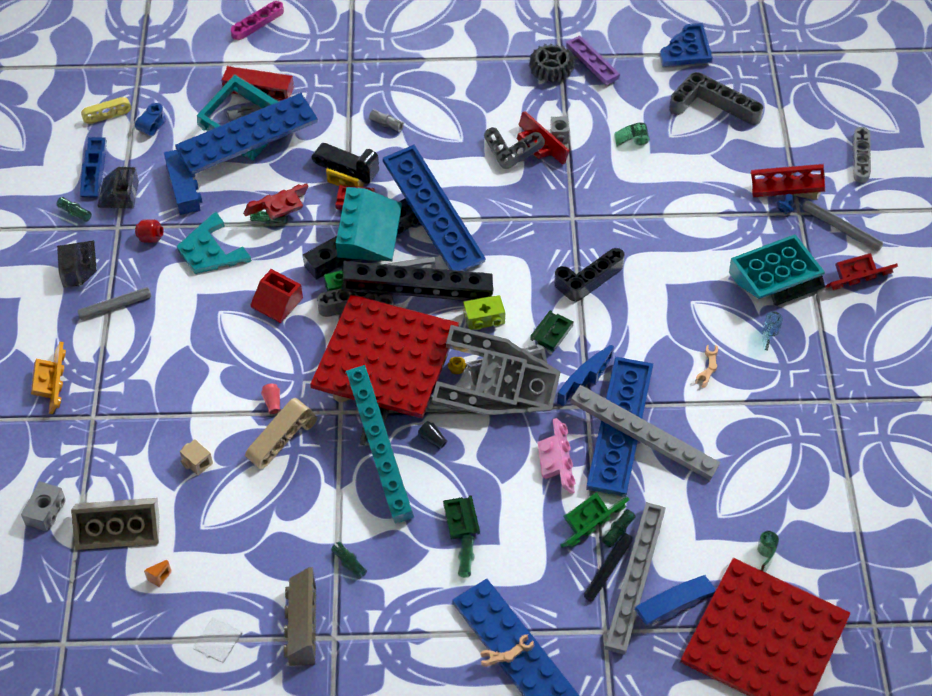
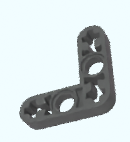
M490 127L484 133L486 142L496 160L504 169L513 167L545 145L544 138L538 132L528 135L509 148L497 128ZM493 134H494L495 138L497 139V140H495V141H493V139H492V137H491V135H493ZM503 145L500 151H495L497 146ZM520 148H525L523 153L517 154Z

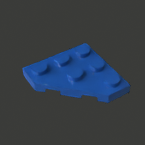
M703 23L686 24L683 30L676 34L666 47L660 50L659 55L662 67L712 63L713 57Z

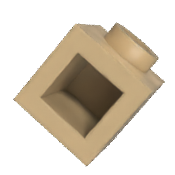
M196 439L184 445L182 450H180L182 465L187 470L191 469L198 476L213 464L211 453Z

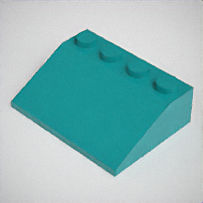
M347 187L336 239L337 257L393 262L402 203L365 188Z
M796 234L732 257L729 267V274L737 285L758 299L825 274V271Z

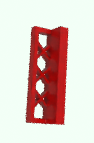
M824 164L751 170L753 197L826 192ZM820 171L821 174H811V172ZM797 172L801 173L800 176L792 175L793 173ZM776 174H782L783 176H782V177H775L774 175H776ZM763 175L765 177L763 179H756L755 176Z

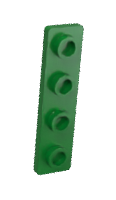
M596 492L566 513L563 517L574 531V534L563 541L560 546L562 548L565 546L571 548L580 542V536L583 534L588 536L596 530L595 525L606 523L611 519L610 514L614 511L617 514L626 508L625 503L630 500L628 496L607 508Z

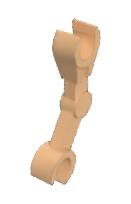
M709 345L706 346L705 355L709 358V366L706 370L699 373L695 380V384L699 380H704L702 388L708 385L710 376L717 370V345H715L714 352L709 351Z
M523 635L519 640V644L510 651L498 653L483 650L480 652L481 657L488 656L490 659L487 661L482 660L481 665L488 667L499 662H512L523 651L532 650L534 641L529 645H524L523 642L528 640V635Z

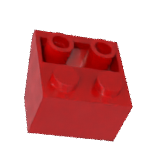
M270 269L259 281L250 306L282 323L303 299L301 284Z

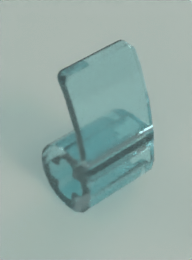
M775 311L769 312L764 322L762 342L766 351H768L770 344L769 336L778 335L783 322L782 315Z

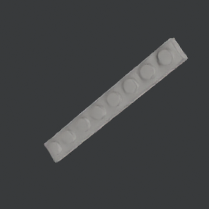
M582 385L579 386L571 398V404L708 480L712 479L721 463Z
M648 502L645 504L605 644L606 650L626 655L637 616L634 608L640 604L666 510L664 506Z

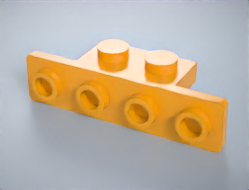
M59 341L55 350L54 362L36 358L33 368L31 394L50 398L49 414H53L55 409H59L61 404V397L58 396L63 386L60 376L62 377L64 372L62 361L66 354V350L63 349L64 342Z

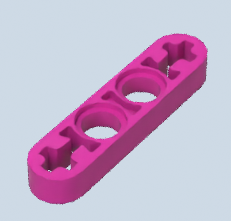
M277 0L272 1L231 27L232 38L242 40L283 15V3ZM262 15H268V16L265 17V18H261V17H260V16H262Z

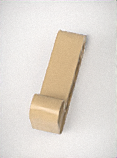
M297 398L291 399L250 445L245 453V457L259 469H264L301 427L305 430L311 429L317 421V416Z

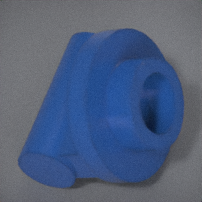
M791 194L785 196L784 202L779 200L776 203L778 210L782 213H792L794 210L792 207L793 196Z

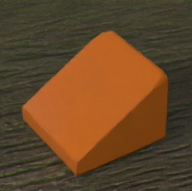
M164 560L144 570L146 579L158 587L163 584L172 572L168 560Z

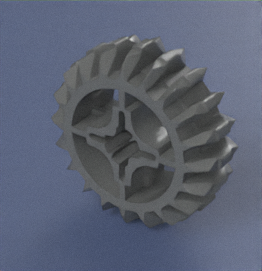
M552 43L548 46L544 44L543 47L538 46V49H534L529 61L531 73L535 77H539L540 81L544 79L545 82L552 81V83L554 81L560 83L561 79L566 80L567 77H570L575 65L573 53L569 49H565L564 46L560 47L558 44L552 45Z

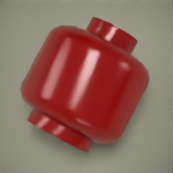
M143 219L136 225L135 234L143 243H157L164 234V228L158 220Z

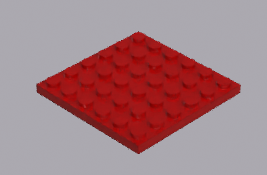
M350 295L313 376L310 387L311 389L355 400L346 371L365 365L379 407L423 418L450 351L449 348H446L450 326L459 327V322Z
M733 557L680 663L747 696H813L851 612Z

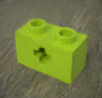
M500 295L463 302L464 316L468 329L479 330L505 324L506 312Z

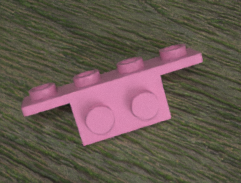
M555 418L553 419L555 435L537 442L541 473L545 479L560 474L562 487L570 494L575 493L574 485L576 482L571 469L573 468V463L569 455L571 448L567 441L568 429L565 423Z

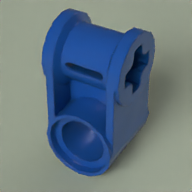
M160 103L150 104L143 114L137 118L135 129L149 136L155 135L157 130L166 121V117L162 113V105Z

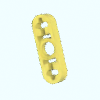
M120 97L86 107L81 111V116L84 123L92 124L127 114L132 107L128 98ZM106 108L110 109V111L106 113L102 112Z

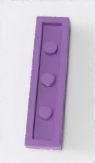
M580 35L566 42V47L606 86L620 79V74Z

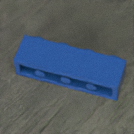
M177 150L164 152L179 214L183 215L201 211L199 203L203 202L201 193L196 192V190H199L197 179L193 180V177H196L195 174L191 176Z

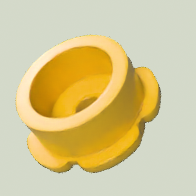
M452 357L447 364L453 374L463 373L467 366L465 359L462 357Z

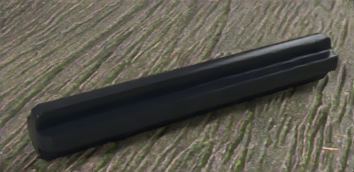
M627 533L622 534L584 592L585 599L591 602L595 600L632 543L633 537Z

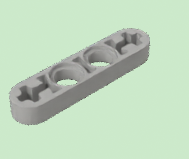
M858 127L853 135V177L859 183H866L871 174L870 131L865 127ZM862 146L865 147L866 150H860L857 147ZM863 159L866 163H860L858 160Z

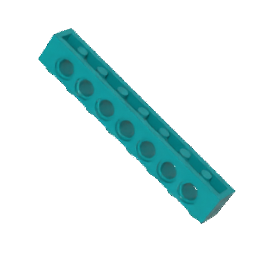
M363 365L347 370L346 373L394 523L397 524L414 518L413 511L366 366Z

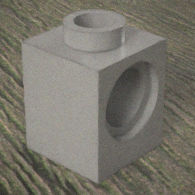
M568 116L550 117V133L562 144L569 142Z

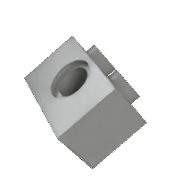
M39 481L21 513L24 524L48 532L50 526L56 521L59 509L64 506L66 501L62 488Z

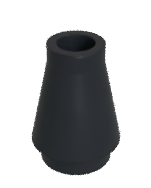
M426 421L418 430L422 439L439 449H442L448 441L436 425L429 421Z

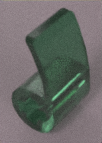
M643 122L628 125L614 133L617 147L632 139L639 146L645 145L650 141L647 125Z
M764 531L760 536L757 546L759 554L768 558L761 567V570L764 572L770 567L779 542L778 535L773 531Z

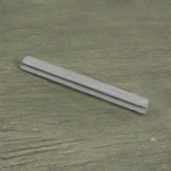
M806 200L803 204L802 209L870 248L880 251L883 247V242L813 202Z

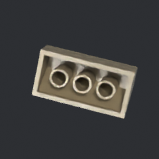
M158 497L76 503L71 509L75 550L159 543L160 516Z
M308 567L290 577L289 586L285 587V599H289V605L285 606V619L288 618V625H284V637L288 638V644L284 645V658H288L289 666L315 665L316 583L313 567Z

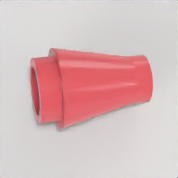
M277 384L263 386L261 395L269 413H279L281 411L280 388H278Z

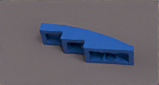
M88 137L84 163H82L80 197L99 196L106 156V137Z
M609 345L593 355L567 379L558 391L557 404L565 406L572 393H575L580 385L586 387L588 382L596 385L613 358V345Z
M702 575L653 596L637 605L634 610L647 626L677 616L681 610L695 606L699 600L712 597L716 588L706 575Z

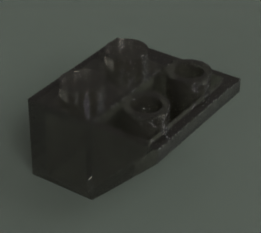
M117 167L103 178L98 208H134L139 184L136 167Z
M94 240L57 246L58 270L63 288L83 285L97 271Z

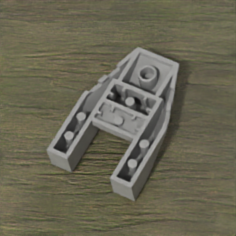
M454 325L450 326L446 348L481 356L483 361L475 391L436 382L432 404L486 415L552 410L561 374L559 370L536 358L527 350L512 343L509 339Z

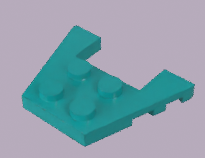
M214 212L177 245L178 252L194 274L217 270L218 267L224 265L231 267L236 266L238 262L245 261V263H249L252 261L251 256L243 246L225 254L212 237L211 233L225 227L224 221L217 212Z

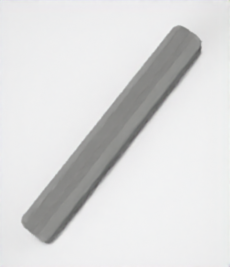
M145 287L78 310V315L81 320L148 299L151 297L149 288Z

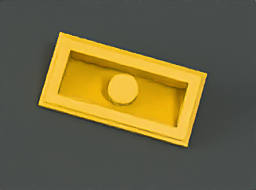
M328 168L326 169L327 182L337 186H364V183L359 179Z

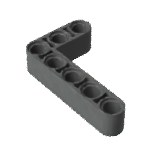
M699 72L690 74L672 93L670 98L669 111L674 115L684 113L697 97L752 125L760 123L763 113V105L760 102Z

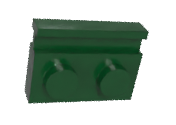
M550 310L531 334L530 340H535L539 345L554 352L572 329L574 321L558 313L556 315Z
M472 495L468 498L459 497L443 500V508L451 540L468 537L471 534H480Z

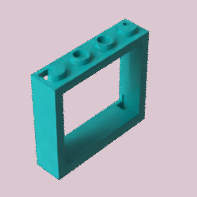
M234 75L196 115L197 125L203 131H209L221 126L209 117L233 91L262 109L278 101L237 75ZM268 144L246 152L242 156H246L254 161Z

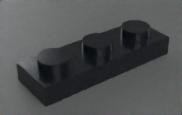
M823 275L771 294L773 304L778 306L825 288Z

